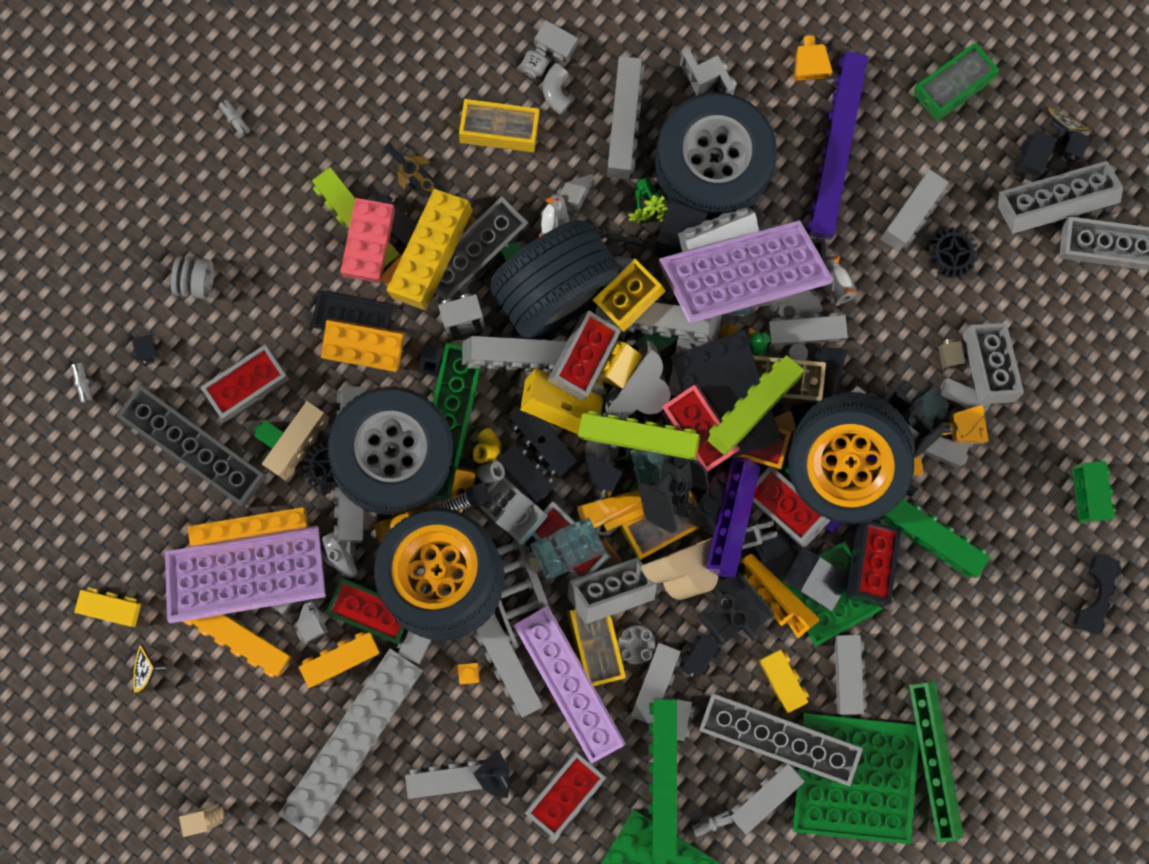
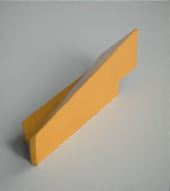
M639 490L578 506L577 508L586 532L602 524L609 531L644 515Z
M749 554L742 560V563L745 564L744 576L746 580L750 582L762 599L766 601L767 605L771 607L775 614L773 617L781 626L787 622L794 634L799 638L819 621V618L753 554Z

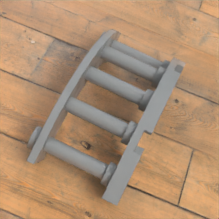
M514 539L512 543L497 548L500 555L513 550H520L522 557H519V560L504 565V572L507 573L522 567V569L527 568L530 577L526 578L527 580L505 588L502 598L527 588H534L537 595L534 602L505 612L502 601H499L498 606L507 627V631H504L508 641H512L514 647L518 648L516 637H519L516 629L512 630L508 619L535 609L540 610L546 606L549 607L537 573L533 572L524 559L529 554L526 543L521 545Z

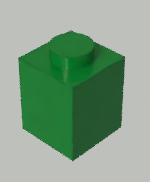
M266 420L263 423L260 422L254 430L256 432L254 436L272 449L283 435L282 431Z

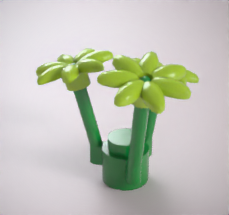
M644 178L639 180L636 184L638 190L635 191L637 210L635 214H628L631 217L629 221L636 220L637 223H640L641 220L649 221V218L657 211L662 213L657 219L663 222L668 210L667 203L663 202L664 196H659L655 186H652L650 179ZM641 197L650 198V201H644L648 206L642 209Z

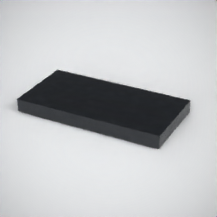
M318 290L311 328L325 331L326 321L332 318L389 329L393 304Z

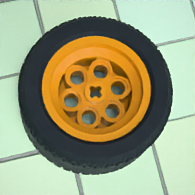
M844 392L829 396L819 401L817 405L812 406L802 417L796 428L788 458L792 484L802 501L811 510L826 519L846 524H859L875 520L893 510L904 498L911 485L914 474V439L904 417L890 403H886L885 400L879 399V397L874 395L871 396V394H862V392ZM843 438L847 443L845 445H838L836 440ZM858 438H864L867 441V443L864 445H859L856 442V440ZM873 454L877 457V460L869 461L867 456ZM834 455L837 461L830 462L827 460V456ZM849 457H853V460H855L854 464H850ZM843 471L847 473L848 476L846 478H843L837 474ZM860 471H864L868 474V476L861 478L857 475V473Z
M446 508L424 509L423 511L408 515L407 518L405 517L395 524V527H392L384 537V540H382L374 564L376 590L387 610L408 631L430 640L446 641L461 638L484 625L496 611L500 603L499 601H501L505 584V572L501 556L486 530L470 516ZM436 554L433 560H428V557ZM455 554L456 558L453 561H447L449 555ZM423 568L424 573L421 576H416L417 570ZM440 568L442 572H439L438 576H436L434 571L436 572ZM464 572L462 578L455 579L456 573ZM432 586V590L429 593H423L425 587ZM452 588L449 595H443L444 589Z

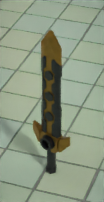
M391 143L384 147V150L400 164L399 171L397 172L398 183L403 189H405L407 179H409L427 199L430 198L434 189L447 193L423 167H420V165L430 164L426 157L413 156L405 159ZM472 215L470 216L463 233L476 221V219Z

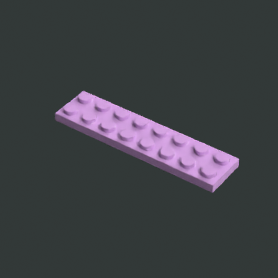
M546 606L516 623L514 627L590 763L592 764L626 745L550 608Z

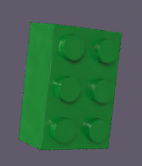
M1106 461L1082 463L1073 466L1072 471L1080 524L1114 519L1116 509L1115 505L1112 504L1113 488L1109 484L1110 468Z

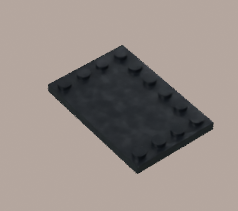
M745 330L671 356L683 392L693 385H698L721 421H723L722 417L727 411L730 410L732 412L736 408L734 405L741 397L745 399L748 396L747 392L754 384L757 386L761 382L759 380L761 376ZM772 408L737 444L741 450L728 459L783 441Z

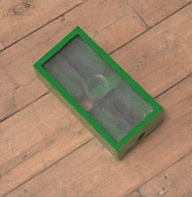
M975 42L918 83L913 95L938 122L997 78L999 68Z

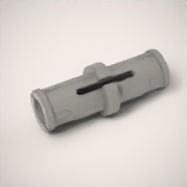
M224 100L225 106L221 102L218 107L228 118V123L234 126L241 137L245 136L244 131L248 134L250 128L242 120L241 114L236 112L229 100Z
M77 363V366L75 364L71 365L75 379L74 386L77 387L80 403H86V400L88 402L92 401L93 398L88 386L90 382L86 378L83 363Z
M726 811L713 818L710 816L708 820L692 825L696 837L710 831L716 832L718 828L733 823L729 811Z

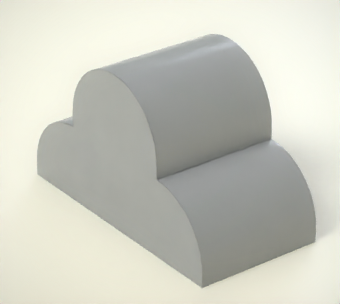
M648 339L638 351L643 356L625 387L613 386L603 400L606 412L610 415H614L615 412L617 414L620 412L621 416L624 413L631 415L636 409L645 414H655L662 411V406L669 402L670 389L662 373L663 364L656 346Z

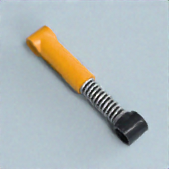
M480 483L467 488L464 494L455 496V498L452 497V499L449 498V500L446 499V501L443 500V502L440 501L437 504L429 503L417 510L414 509L412 512H406L405 514L373 524L378 542L382 543V540H384V537L391 528H394L395 524L412 513L415 514L421 510L432 508L460 511L470 506L474 508L491 502V498L486 484Z

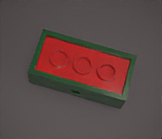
M340 579L326 614L399 644L406 628L387 610L378 592L347 579Z

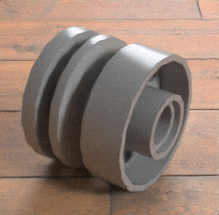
M178 255L171 272L172 294L175 296L181 294L183 297H187L191 290L193 298L208 299L214 278L213 262L208 259L198 258L194 264L191 257L185 259L184 256Z

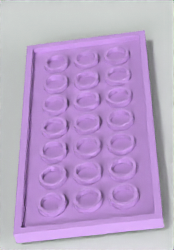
M800 220L659 259V265L689 324L828 285L833 280Z
M318 526L165 551L167 620L169 623L326 597L320 529Z

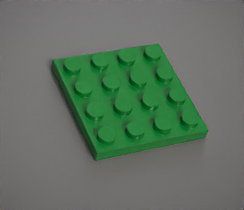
M845 541L818 555L849 576L852 553ZM784 575L780 576L778 579L782 581ZM784 584L819 618V621L806 631L814 647L883 609L846 599V586L834 609L830 611Z

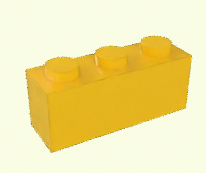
M87 587V591L80 590L74 613L131 627L136 626L141 604L136 603L137 599L126 596L124 600L117 598L118 594L106 592V595L99 594L98 589Z
M777 650L759 659L786 713L808 703L807 697L809 695L804 686L800 687L797 681L800 678L796 670H791L788 664L791 660L786 651Z

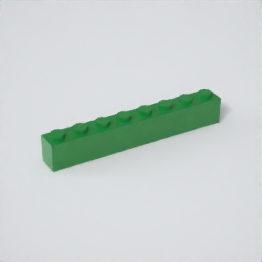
M933 680L909 685L937 842L958 841L964 835L936 682Z
M653 698V703H649V715H653V723H649V735H653V742H649V754L653 755V762H649V774H653V782H649V794H653V802H649V814H652V822H649V834H652V842L648 843V854H652L653 860L677 861V698Z

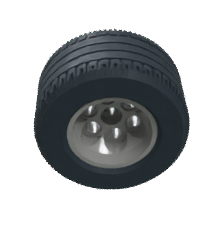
M723 92L697 95L677 106L670 113L661 128L655 152L656 178L662 192L667 196L666 198L670 202L671 199H674L694 208L707 211L708 213L705 218L707 220H713L721 214L730 213L742 206L752 207L765 191L776 164L777 144L773 129L767 118L764 117V114L755 105L753 106L746 99ZM723 137L726 143L720 144L716 139ZM704 140L707 146L701 147L697 142ZM729 152H736L738 157L731 158ZM694 157L699 158L701 163L693 164L691 159ZM711 157H712L713 159L717 157V158H718L717 163H716L715 161L710 162ZM729 169L732 172V174L730 176H726L723 174L722 170ZM710 172L713 178H707L703 173Z
M574 220L543 234L513 255L494 274L490 289L517 332L524 338L537 339L564 326L596 303L593 299L621 273V269L593 226L586 221Z
M378 387L367 390V392L361 393L360 396L357 395L341 409V413H338L330 430L328 457L336 484L352 503L369 512H375V514L401 515L424 506L440 491L447 479L452 462L453 438L445 416L427 397H423L422 394L403 387ZM389 428H395L397 434L390 437L386 434V431ZM371 437H377L380 442L372 446L368 440ZM410 438L414 441V445L412 447H405L403 441ZM387 449L395 450L394 457L385 455L387 454ZM375 456L379 461L376 465H370L367 462L368 458ZM410 458L413 464L410 467H405L402 465V460ZM393 467L395 469L394 475L387 476L384 473L385 468Z

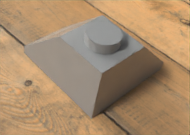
M590 174L566 182L563 188H559L557 194L564 198L567 209L578 214L594 182V175Z
M313 599L305 600L297 623L299 630L296 633L301 641L304 640L305 643H309L328 633Z

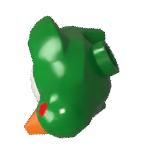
M749 328V333L746 336L753 356L764 357L766 355L764 351L767 350V344L770 342L767 332L761 333Z

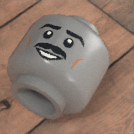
M540 49L535 51L529 50L521 63L522 72L531 78L541 77L549 63L545 57L546 53Z

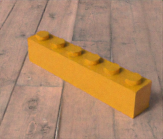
M302 507L188 526L190 546L195 547L307 528L309 523L307 510Z
M226 614L182 621L189 626L194 624L198 627L197 631L205 636L210 634L215 638L214 642L223 647L224 645L232 648L230 652L236 656H245L248 658L247 662L252 666H261L264 668L263 672L272 678L274 675H281L292 657Z

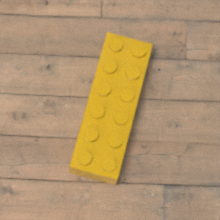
M436 189L433 190L387 288V292L392 299L427 311L473 211L468 200Z

